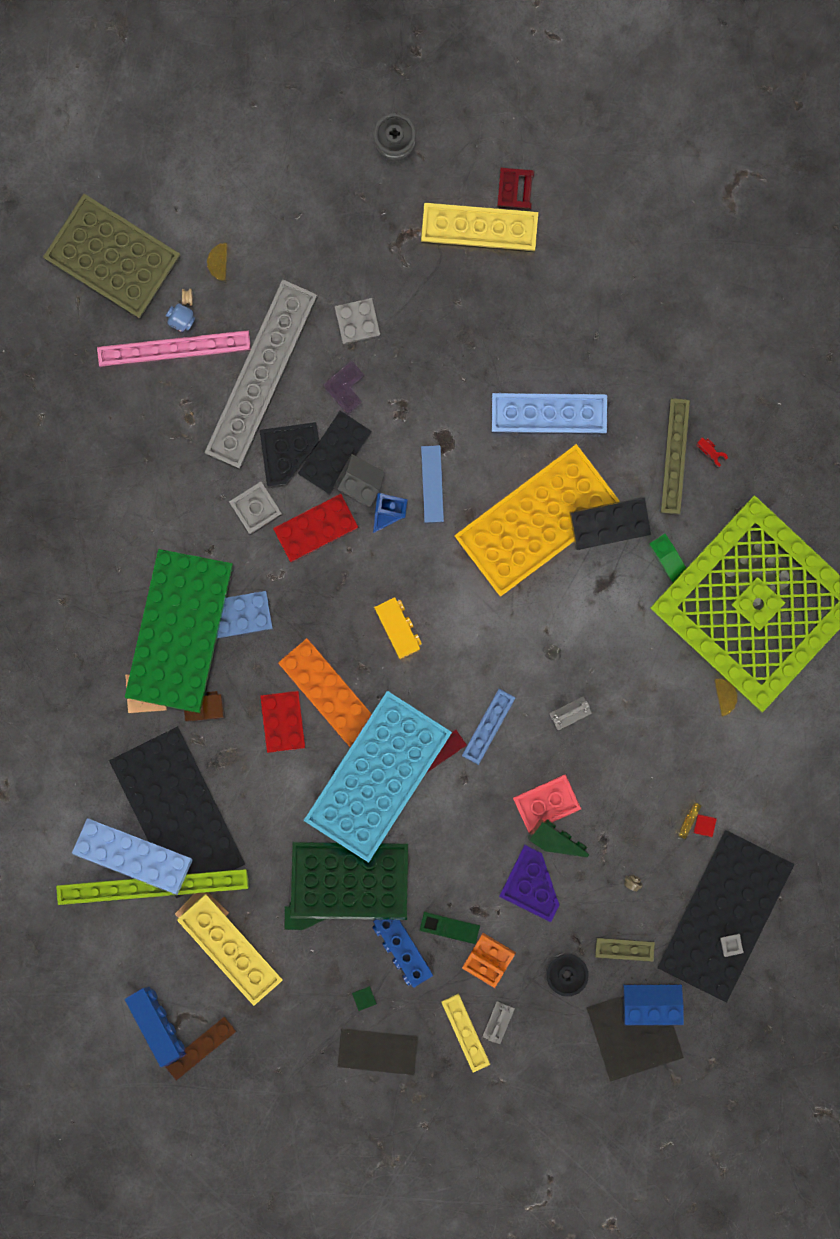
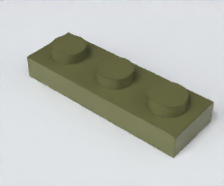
M596 938L595 957L653 962L655 942Z

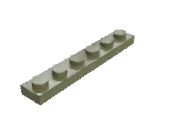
M670 399L661 513L680 515L690 400Z

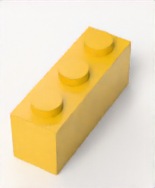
M394 597L374 607L400 660L420 650L421 640L418 634L413 635L410 628L414 626L409 617H404L402 611L405 608L401 600L397 601Z

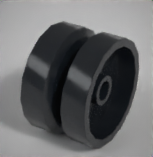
M562 953L549 961L546 968V980L549 987L555 993L561 996H574L586 987L589 971L580 957L572 953ZM565 971L570 972L571 975L569 978H565L563 976V974H565Z

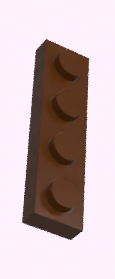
M224 1016L185 1048V1056L165 1066L166 1069L177 1081L237 1032L236 1029Z

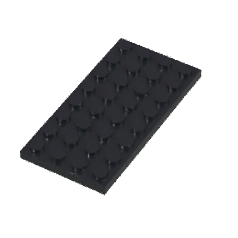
M178 726L109 760L148 842L191 858L192 863L187 874L235 870L246 864ZM185 894L175 895V897L177 899Z
M725 830L657 968L727 1003L795 864ZM740 934L743 953L724 957L720 938Z

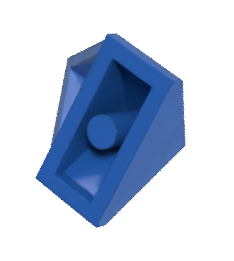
M378 493L373 533L405 518L408 499Z

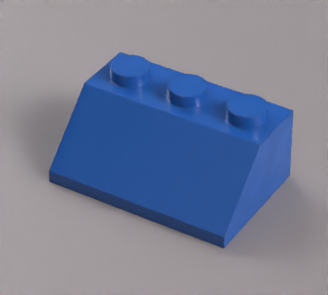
M624 985V1025H684L682 985Z

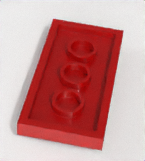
M339 494L273 529L289 561L293 562L359 527L342 494Z

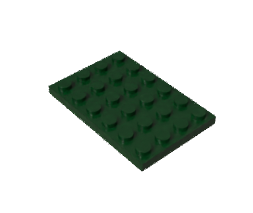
M293 842L291 918L407 920L408 844L381 843L368 863L339 843Z

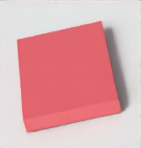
M566 774L513 798L528 833L533 830L540 819L544 821L548 819L554 822L581 810Z

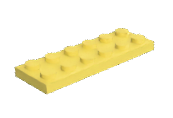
M424 203L421 242L535 251L538 212Z
M204 894L177 918V921L253 1006L283 980L207 894Z

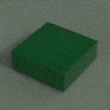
M370 986L352 993L358 1011L377 1004Z

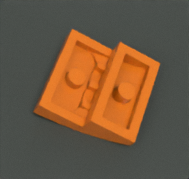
M482 933L462 969L495 988L516 952Z

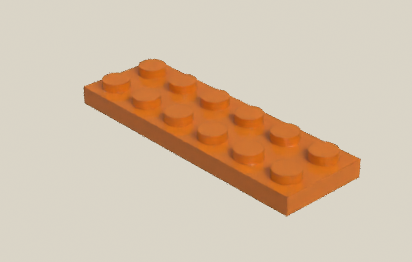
M306 638L279 661L278 664L351 748L372 714Z

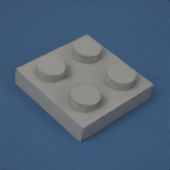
M372 298L335 306L343 344L380 336Z
M262 482L229 501L249 534L282 515Z

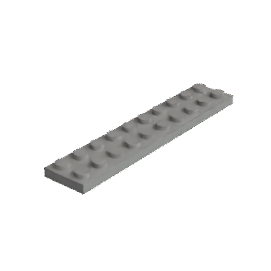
M282 279L205 450V454L236 468H241L315 303L317 294Z

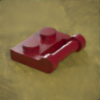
M501 168L497 207L532 209L530 198L532 178H534L535 171ZM519 176L525 177L523 201H517Z

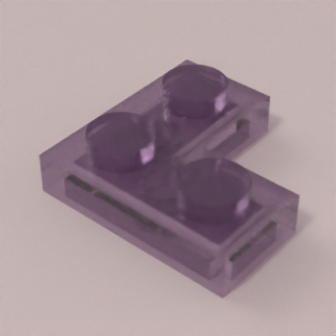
M351 361L323 385L347 415L362 403L351 387L363 378L364 374Z

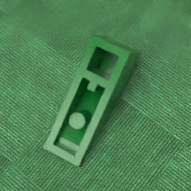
M665 533L648 544L664 572L673 583L686 569V566Z

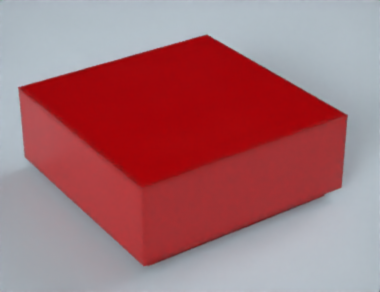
M697 814L693 833L713 837L717 818Z

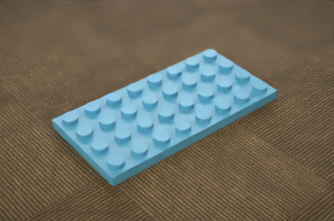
M387 691L304 821L369 863L452 732Z

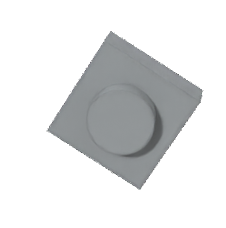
M740 934L720 938L724 957L743 953Z

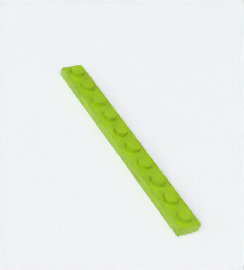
M247 869L186 874L178 895L249 889ZM136 879L56 886L58 905L175 895Z

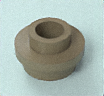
M635 875L625 877L624 885L627 888L636 892L639 888H642L643 884L639 877Z

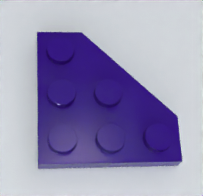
M524 845L499 897L551 922L559 907V902L542 853Z

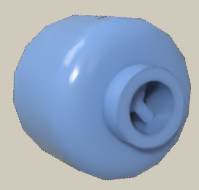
M180 303L175 307L170 306L166 313V316L169 317L167 323L180 332L185 331V329L189 330L195 320L194 313L191 309Z

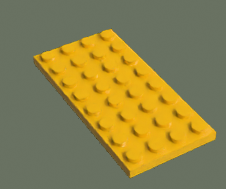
M576 444L454 535V537L501 597L574 542L569 512L620 501Z

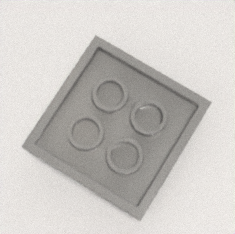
M760 535L751 542L761 541ZM751 544V555H761V544ZM765 544V555L775 554L771 545ZM747 545L738 552V556L748 555ZM765 557V568H775V557ZM779 557V568H787L786 563ZM738 558V569H748V558ZM751 558L752 569L762 568L761 558ZM730 559L725 563V570H734V559ZM789 570L779 571V581H789ZM762 571L752 572V581L756 577L762 580ZM766 571V582H776L775 571ZM735 572L725 573L726 583H735ZM738 572L739 583H749L748 572ZM793 573V581H794V580L797 579V576ZM776 584L767 585L776 593ZM780 584V592L789 584ZM748 585L739 586V595ZM729 586L735 593V586ZM760 598L755 599L753 607L757 610L761 609L763 601Z

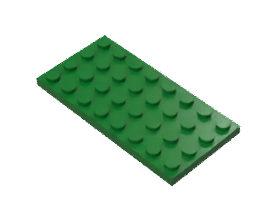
M158 549L126 688V699L195 713L201 712L233 569L232 563Z

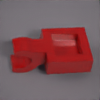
M702 437L697 442L696 446L711 458L717 467L721 466L718 462V457L721 456L725 460L728 459L726 453L716 452L714 443L708 438L705 440Z

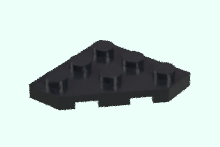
M316 422L260 430L267 487L286 485L319 442Z

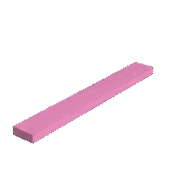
M249 330L97 347L99 367L251 350Z

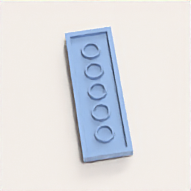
M492 393V432L607 433V395Z
M88 818L72 852L77 857L178 895L192 863V859Z

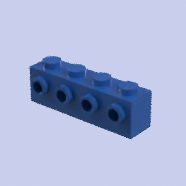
M400 920L373 921L375 925L372 928L377 936L382 935L385 940L382 943L388 953L392 952L395 958L392 961L397 969L402 968L405 973L402 977L408 986L412 985L414 988L433 976V973Z
M150 987L142 988L124 1000L159 1066L165 1067L185 1056V1047L178 1040L174 1026L166 1018L167 1013L165 1009L158 1003L156 992Z

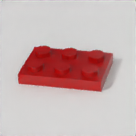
M299 691L260 695L267 753L305 748Z

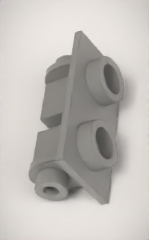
M583 696L549 714L557 730H560L592 714Z
M497 1001L482 1037L491 1042L501 1044L515 1008Z

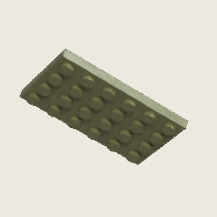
M83 194L43 258L140 319L177 262L180 253L86 194Z

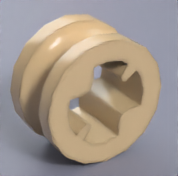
M182 289V305H193L192 289L188 291Z

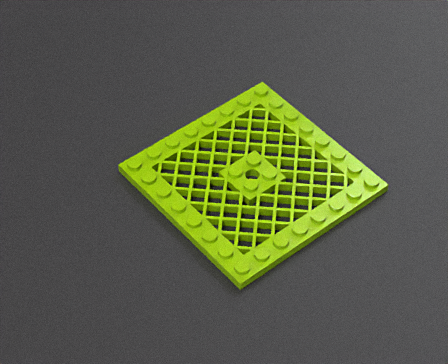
M753 495L655 601L650 609L763 713L840 629V575ZM754 524H757L760 528H751V527H752ZM750 531H760L761 541L751 542ZM747 532V542H738ZM764 532L774 541H764ZM751 544H761V555H751ZM765 544H774L775 554L765 555ZM737 545H747L748 555L738 556ZM778 545L788 554H778ZM734 546V556H725ZM765 557H775V568H765ZM779 557H788L789 567L779 568ZM738 558H748V569H738ZM751 558H761L762 568L752 569ZM792 558L802 567H792ZM724 559H734L735 569L725 570ZM721 560V570H712ZM780 570H789V581H779ZM793 570H802L803 581H793ZM762 571V580L756 577L752 581V572ZM766 571H775L776 582H766ZM806 571L815 580H806ZM735 572V583H725V573ZM738 572H748L749 583H739ZM711 573H721L722 584H712ZM708 574V584H699ZM803 583V594H793V584ZM807 583H816L817 594H807ZM776 584V593L767 585ZM780 584H789L790 595H780ZM820 584L829 593H820ZM748 585L739 595V586ZM722 586V597H712V587ZM725 586H735L736 597H726ZM698 587H708L709 598H699ZM695 589V598H686ZM817 596V607H807V597ZM821 596H830V607H821ZM790 597V608H781L785 604L781 598ZM794 597H803L804 608H794ZM834 597L838 600V602L835 605ZM757 598L763 601V607L759 610L753 607V601ZM736 599L731 604L735 610L726 611V600ZM709 600V611L699 612V601ZM712 600H722L723 611H713ZM685 601H695L696 612H686ZM681 603H682V611L678 608V606H679ZM830 609L829 612L821 619V610ZM804 610V621L794 622V611ZM808 610H817L818 621H808ZM781 611H790L791 622H781ZM723 613V624L713 625V614ZM726 613H736L737 624H727ZM777 613V622L768 623V621ZM699 614H709L710 625H700ZM740 614H741L749 623L740 624ZM686 615H696V624ZM817 623V625L808 633V624ZM791 624V635L781 636V625ZM795 624H804L805 635H795ZM768 625H777L778 636H768ZM740 626H750L751 637H741ZM713 627H723L724 638H714ZM727 627H737V637L727 638ZM754 627L758 631L764 627V636L754 637ZM700 628H710V637ZM782 638H791L792 649H782ZM795 638H804L795 647ZM754 639H764L765 650H755ZM768 639H778V649L768 650ZM737 640L738 651H728L727 641ZM741 640H751V650L741 651ZM714 641H724V650ZM769 652H778L779 663H769ZM782 652H791L782 661ZM743 653H751L752 664H742ZM755 653H765V663L755 664ZM728 654H738V663ZM765 666L766 677H756V667ZM769 666H778L769 675ZM742 667H752V676ZM756 680H765V681H764L762 684H760V683H758Z

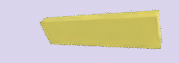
M457 994L441 1001L472 1072L489 1066L490 1062L460 995Z

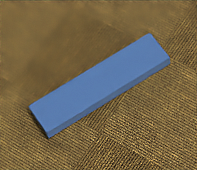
M440 445L421 446L425 523L444 522Z
M498 689L463 752V757L479 765L513 704L514 696Z

